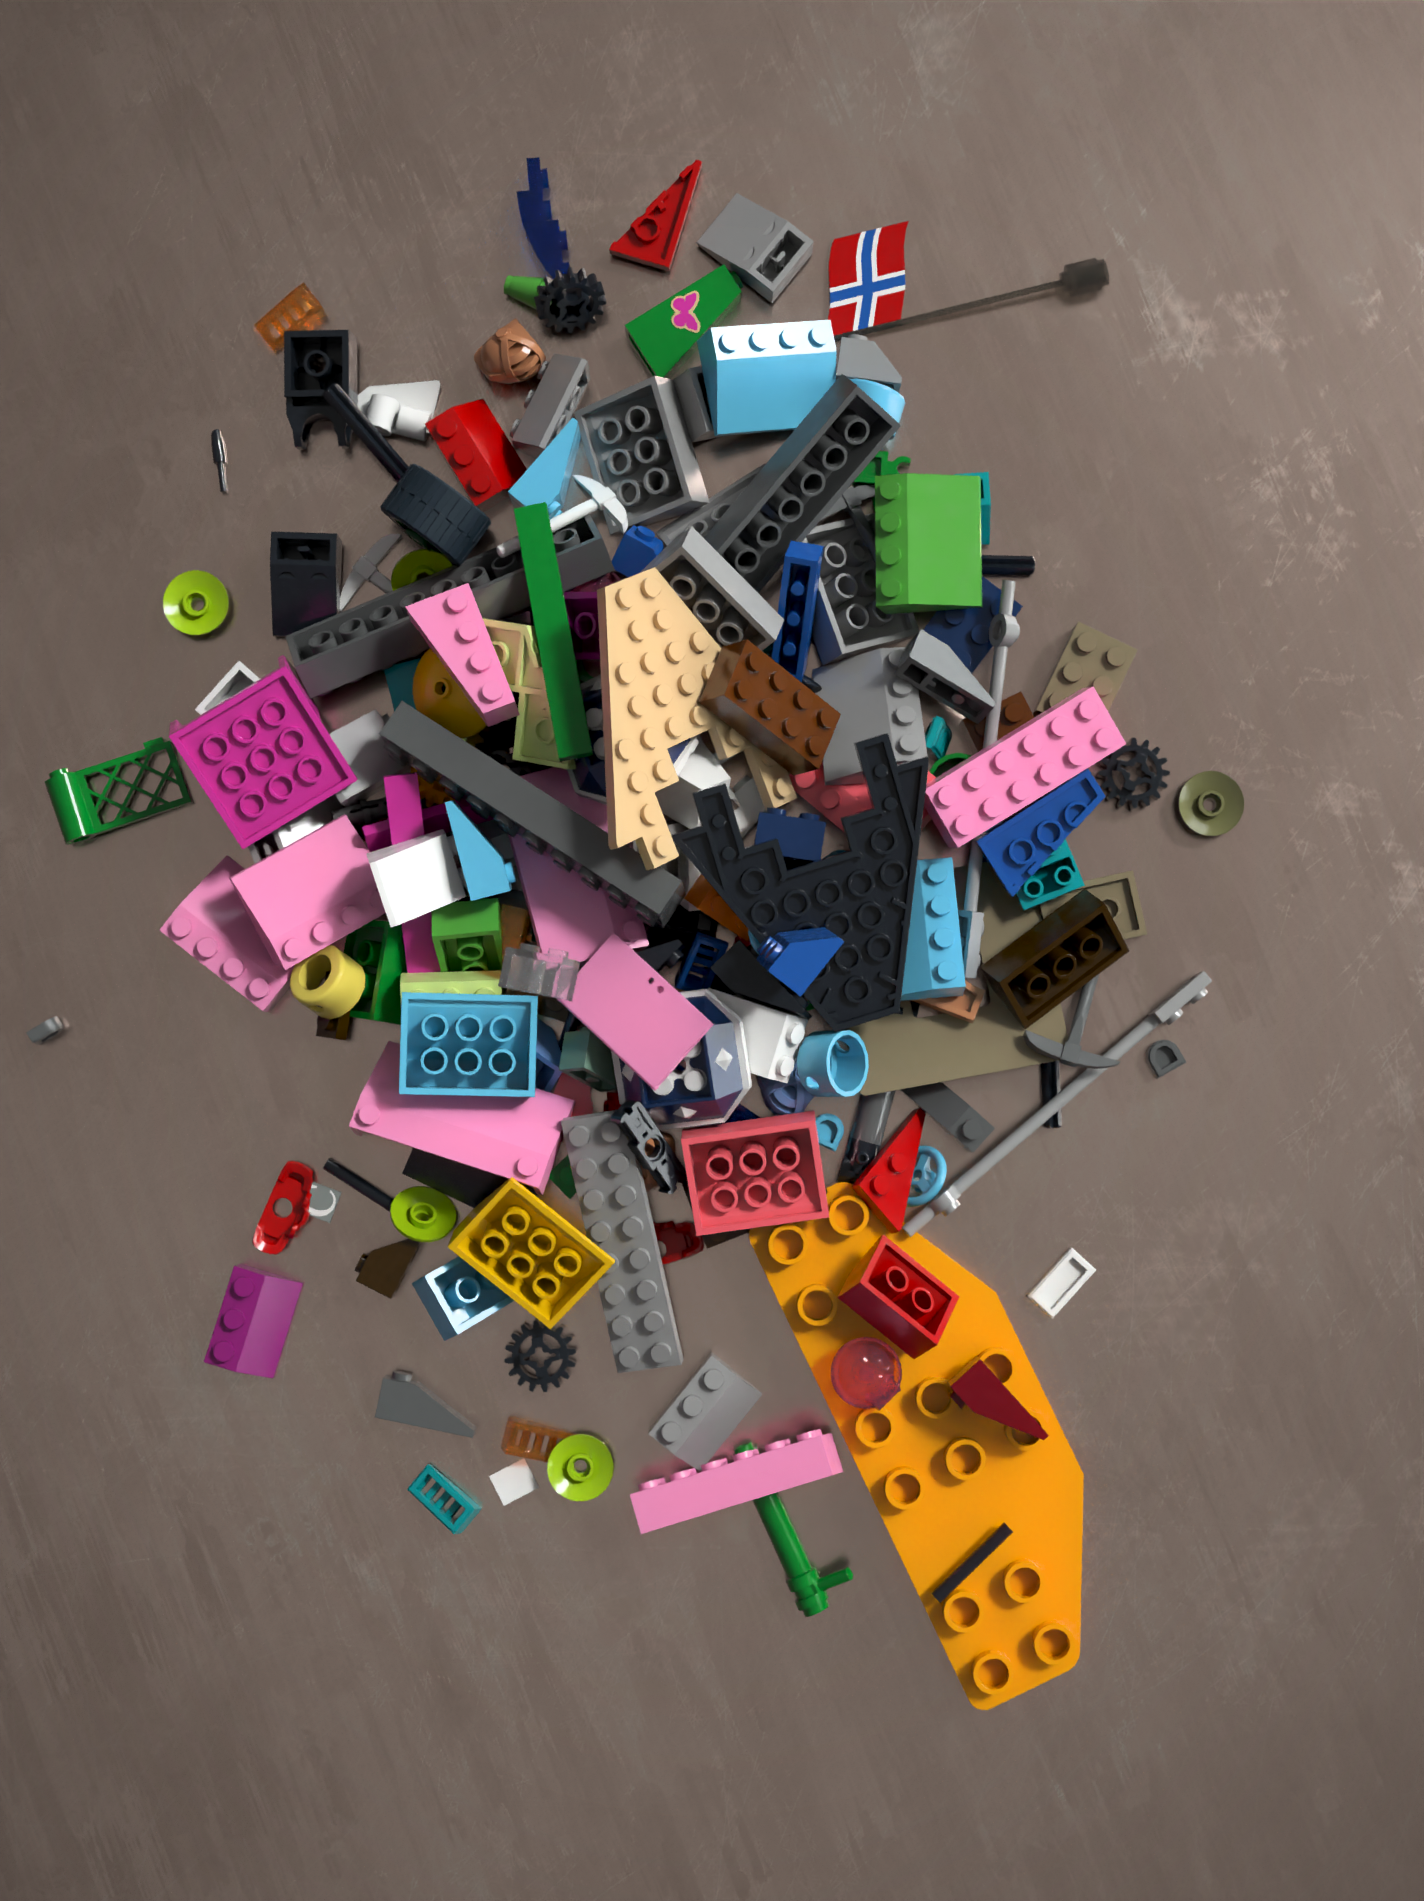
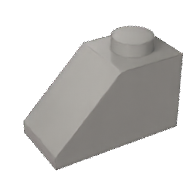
M851 334L848 335V338H841L836 380L843 374L848 379L857 378L877 382L899 392L902 377L874 341H869L866 336Z

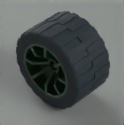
M410 464L380 506L381 511L399 525L410 539L429 552L434 550L443 554L445 558L456 566L463 564L491 525L490 518L476 505L443 480L417 464Z

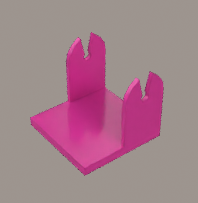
M285 655L278 658V669L182 726L178 720L170 723L169 738L242 849H245L358 780L323 725L314 700L310 699L305 687L299 681L293 666Z

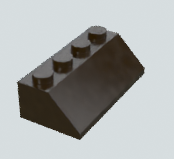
M1083 889L980 968L993 991L1021 1026L1027 1029L1130 950L1106 904L1086 889Z

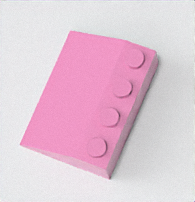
M345 814L229 878L273 963L284 970L386 913L366 855L370 852Z
M227 855L179 904L160 928V931L260 1010L270 1013L289 989L290 976L294 966L284 970L273 963L229 879L245 868Z

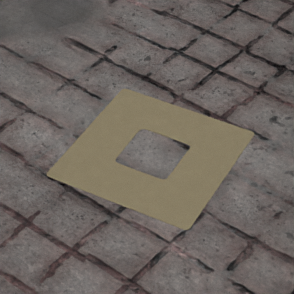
M988 862L982 863L976 912L984 913V933L981 937L980 953L982 962L985 964L1041 922L1042 918L1039 904L1023 911L1017 895L1015 894L1013 897H1010ZM969 865L953 868L958 910H963ZM987 978L991 1001L989 1005L979 1007L973 1024L946 1013L917 1018L913 1015L910 1000L901 1001L900 1007L903 1008V1014H891L847 1028V1030H851L860 1036L868 1053V1074L860 1093L868 1096L1059 1061L1032 1050L1026 1044L1023 1034L1027 1030L1064 1045L1065 1041L1067 1042L1068 1034L1061 1003L1025 1029L993 991Z

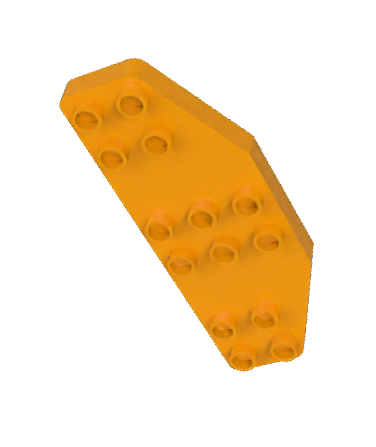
M834 1182L826 1186L828 1191L826 1193L829 1209L828 1218L753 1228L748 1233L749 1240L969 1702L977 1709L988 1710L1069 1671L1079 1659L1084 1474L997 1293L916 1232L912 1237H909L901 1229L900 1232L891 1234L852 1189L853 1184ZM882 1235H885L959 1296L938 1345L916 1359L911 1358L837 1298L849 1273ZM978 1356L1049 1436L1042 1440L974 1413L967 1405L961 1409L948 1395L953 1389L947 1382ZM1004 1522L1013 1533L940 1603L932 1595V1592Z

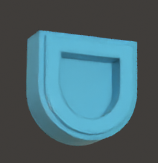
M821 1114L816 1117L819 1145L835 1152L844 1134L843 1124L833 1114Z

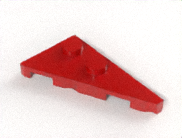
M695 160L692 165L687 166L679 174V178L667 191L664 190L646 208V212L630 225V229L617 242L614 241L611 244L610 254L665 271L670 270L702 168V161Z
M921 1108L910 1113L852 1185V1189L891 1234L900 1232L903 1226L926 1115Z

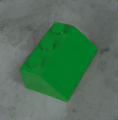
M373 920L346 936L344 953L361 965L365 973V988L360 1000L350 1010L349 1017L401 1025L400 978L401 973H407L401 924L390 927L388 921Z

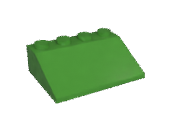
M915 473L875 476L876 607L885 614L982 608L980 476Z

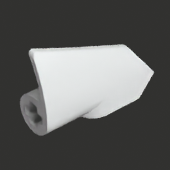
M434 380L368 386L358 395L357 405L382 436H390L391 433L426 441L429 433L425 423L433 419L440 382Z

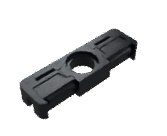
M626 1100L612 1114L611 1122L617 1123L629 1141L627 1143L629 1149L635 1155L642 1168L650 1172L660 1187L658 1191L673 1194L677 1190V1182L683 1183L687 1179L686 1170L643 1105L638 1101ZM652 1138L655 1145L654 1151L651 1155L647 1156L644 1147L646 1142Z

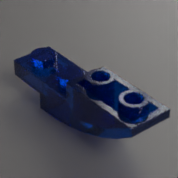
M539 157L526 158L529 190L516 191L526 239L536 262L545 276L554 279L556 277V270H559L562 274H567V269L570 267L569 262H563L562 251L568 250L566 230L560 231L558 220H552L551 201L544 200L543 189L549 188L548 169H541Z

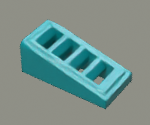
M937 715L933 717L925 732L927 756L934 761H938L946 755L952 739L951 729L944 719Z
M428 1464L407 1489L453 1534H461L482 1509L431 1464ZM433 1478L436 1481L426 1494L423 1493L422 1489ZM443 1487L446 1491L435 1503L432 1499ZM453 1497L456 1501L447 1511L442 1509ZM463 1506L465 1511L455 1520L453 1516Z

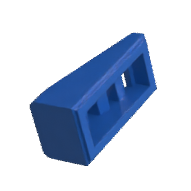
M697 932L677 971L674 987L684 991L710 988L716 975L710 967L725 954L729 942ZM701 944H704V945H707V946L716 948L717 951L715 952V951H712V950H709V949L700 947V945H701ZM700 953L712 957V960L696 956V954ZM693 962H696V963H699V964L708 966V968L705 969V968H702V967L693 965L692 963H693ZM690 970L702 974L703 977H699L688 972Z

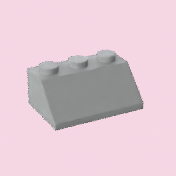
M554 353L550 362L545 361L538 374V379L541 381L536 391L530 390L524 402L525 414L522 420L517 418L511 428L509 436L512 437L511 441L514 449L537 459L567 425L591 379L587 360Z
M711 1352L649 1428L648 1434L676 1457L701 1471L700 1465L708 1463L763 1393Z

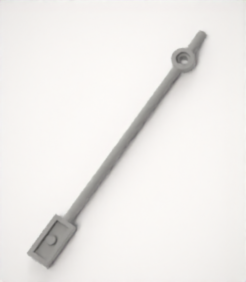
M1002 580L999 613L994 616L989 627V640L995 646L989 695L995 701V706L986 715L983 749L997 741L1007 651L1017 641L1020 634L1019 624L1012 615L1016 582L1010 580ZM986 831L971 841L963 910H958L965 978L976 979L981 961L979 951L981 937L984 933V913L976 911L983 854L975 840L985 835Z
M1204 971L1195 974L1148 1014L1144 1021L1108 1050L1103 1057L1118 1060L1159 1024L1166 1022L1170 1025L1183 1014V1011L1180 1009L1188 1001L1192 1004L1196 1003L1208 993L1205 987L1212 980ZM1087 1068L958 1180L934 1197L924 1209L902 1227L905 1233L912 1237L938 1214L942 1213L946 1217L960 1205L957 1199L965 1190L1108 1068Z

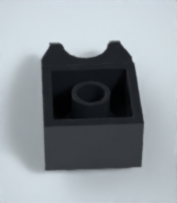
M349 330L284 331V397L286 398V415L293 430L294 445L297 449H306L314 424L325 419L332 421L337 434L338 445L342 449H350L353 430L323 397L325 389L331 384L337 383L358 407L357 337ZM321 362H325V369L320 373L317 372V366L322 367Z

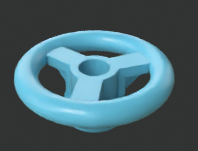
M919 1146L917 1157L920 1156V1159L914 1168L911 1187L920 1196L908 1197L906 1207H918L928 1203L939 1193L945 1182L947 1173L946 1161L943 1155L931 1146ZM931 1158L936 1163L937 1173L930 1169Z

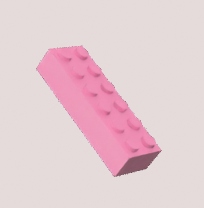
M1093 686L1082 688L926 784L924 807L948 848H959L1126 745V742Z
M821 1429L797 1435L798 1442L791 1444L789 1439L765 1445V1453L759 1454L758 1448L732 1455L734 1462L729 1464L727 1458L700 1465L702 1469L700 1473H697L696 1469L692 1468L669 1475L671 1482L668 1483L665 1482V1478H660L639 1484V1492L630 1494L641 1534L842 1473L843 1469L832 1433L822 1435Z

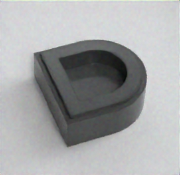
M55 1016L26 1033L32 1043L41 1045L60 1033L64 1025L58 1016Z
M1169 1040L1153 1042L1146 1052V1061L1156 1079L1186 1063L1177 1045Z

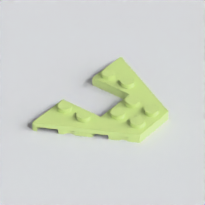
M483 618L512 692L519 693V715L516 721L512 759L568 770L576 769L574 759L560 762L535 627ZM445 684L442 687L443 693L446 690Z

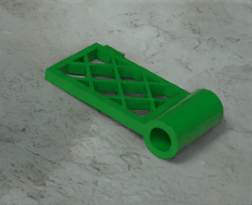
M162 737L144 742L145 749L76 772H69L68 768H62L49 773L50 779L45 781V786L65 844L80 843L98 834L191 804L192 801L171 741L164 742ZM167 751L170 763L164 774L148 766L154 754ZM146 757L143 764L136 761ZM132 763L141 767L133 784L116 777L122 765ZM115 768L112 774L106 772V770ZM172 769L176 779L169 777ZM146 770L162 778L154 794L137 787ZM100 773L108 777L109 780L100 795L89 789L85 777ZM114 780L131 788L122 805L106 797ZM168 780L179 786L183 798L168 802L158 796ZM135 791L152 798L146 810L136 812L127 808ZM92 795L99 798L96 806L94 804ZM104 801L120 808L114 821L101 824L98 812ZM156 801L162 803V805L153 807ZM125 811L132 814L122 818Z

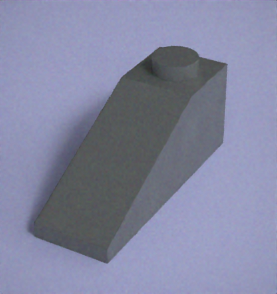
M922 629L907 644L894 673L896 676L977 724L994 708L995 701L947 644Z
M943 1082L900 1089L970 1153H974L995 1129Z
M393 1371L392 1376L386 1375L383 1378L375 1418L471 1438L476 1434L477 1427L420 1381L411 1380L412 1374Z

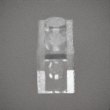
M521 943L519 949L506 947L498 984L499 987L572 1001L580 962L569 959V952L549 948L548 954L539 953V946Z

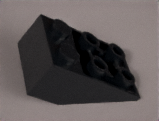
M271 531L270 581L273 636L286 637L289 634L340 613L342 541L338 534Z

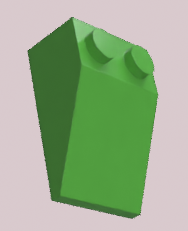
M498 898L452 902L431 911L432 940L441 972L501 970V985L504 989L509 988L511 972Z

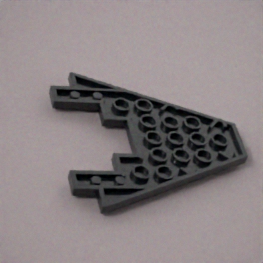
M888 733L854 743L872 808L841 818L849 851L787 870L777 838L744 847L726 783L693 792L692 796L701 826L671 835L673 841L760 944L768 936L773 938L780 932L825 927L844 941L803 993L835 1032L900 1012L929 760L925 756L897 765Z

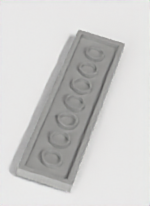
M616 1110L563 1118L561 1126L586 1236L615 1260V1263L597 1281L617 1372L623 1373L681 1365L684 1359L641 1165L627 1146L629 1141L617 1123L611 1122V1116Z

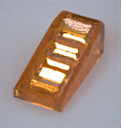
M303 282L254 326L275 352L284 346V331H304L326 313L319 301ZM302 300H305L310 307L307 312L299 304ZM292 308L300 316L297 321L289 313V310ZM282 315L291 325L287 330L278 320ZM271 323L281 334L277 339L267 327Z
M502 904V969L507 977L515 979L518 974L531 919L526 909Z
M509 1417L501 1449L505 1454L548 1462L549 1455L556 1446L557 1438L564 1439L575 1435V1433ZM518 1430H523L519 1445H515ZM531 1432L536 1433L532 1449L527 1448ZM547 1435L549 1440L546 1451L542 1452L541 1447L544 1436Z

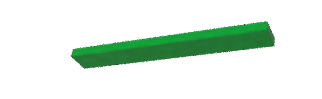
M546 502L514 508L558 757L560 762L592 756V744L548 506Z

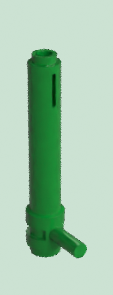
M747 1442L733 1449L735 1454L757 1449V1446L753 1447L752 1442ZM778 1492L754 1499L753 1503L787 1575V1586L790 1592H794L797 1597L795 1603L798 1610L803 1611L805 1617L813 1616L829 1607L827 1602L829 1596L826 1590L853 1580L851 1569L847 1567L820 1577L816 1567H812Z

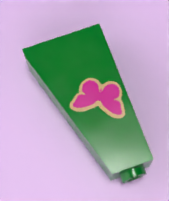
M725 264L625 325L626 336L652 377L658 376L671 379L698 349L697 340L710 328L718 327L741 302L740 289L743 288V284L735 271L729 272Z

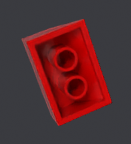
M484 399L453 406L425 423L430 437L470 502L485 512L510 497L508 491L527 469Z
M882 1235L849 1273L837 1298L911 1358L916 1359L938 1345L959 1296L885 1235Z

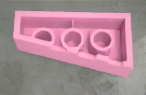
M469 583L405 607L412 624L421 633L428 646L440 659L447 672L459 685L464 695L488 727L519 715L513 694Z

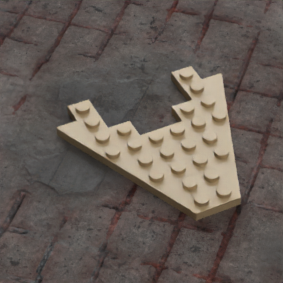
M654 567L598 589L607 824L610 850L635 840L646 870L655 869L679 857L655 792L679 781L667 749L707 730L719 760L729 758L744 751L765 809L778 808L796 799L797 795L786 769L699 703L721 648L659 571Z

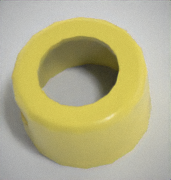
M329 945L295 964L290 976V989L293 997L318 1016L327 1019L341 1017L350 1011L360 1000L365 988L363 967L334 945ZM331 970L328 979L323 985L318 987L321 979L326 975V971Z

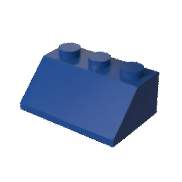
M825 927L780 932L773 938L768 936L757 949L760 955L756 960L767 971L801 997L844 941Z

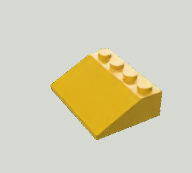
M510 1177L465 1217L454 1229L447 1246L549 1329L615 1263L611 1256L513 1177Z

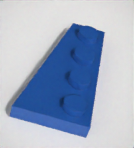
M1088 768L975 840V843L1010 897H1013L1020 890V887L1027 879L1033 876L1052 852L1058 849L1065 838L1106 797Z

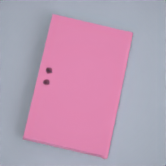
M614 932L556 996L560 1003L654 1091L659 1088L661 1083L714 1025Z

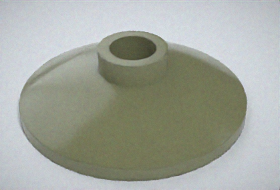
M1218 771L1201 772L1191 777L1182 787L1178 799L1179 813L1184 823L1192 831L1204 836H1219L1233 829L1240 821L1244 811L1243 793L1236 781L1230 776ZM1206 799L1214 802V809L1212 811L1204 808L1203 803Z

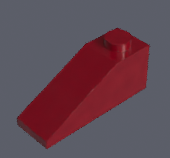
M978 1356L947 1382L953 1389L948 1395L961 1409L967 1405L974 1413L1042 1440L1049 1436Z

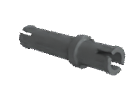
M386 797L371 801L362 799L359 800V804L335 810L332 809V820L345 814L352 825L364 823L366 826L372 824L373 820L388 817ZM426 797L420 799L421 808L427 807Z

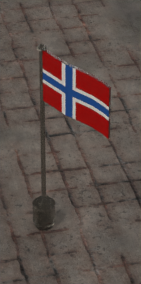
M909 221L833 240L829 258L830 309L828 320H831L834 341L837 342L841 341L842 337L848 338V335L851 334L866 335L1061 287L1063 292H1068L1070 297L1100 291L1102 286L1109 285V273L1104 259L1097 260L1096 258H1091L1064 265V272L1059 274L1060 280L901 319L906 286L904 242Z

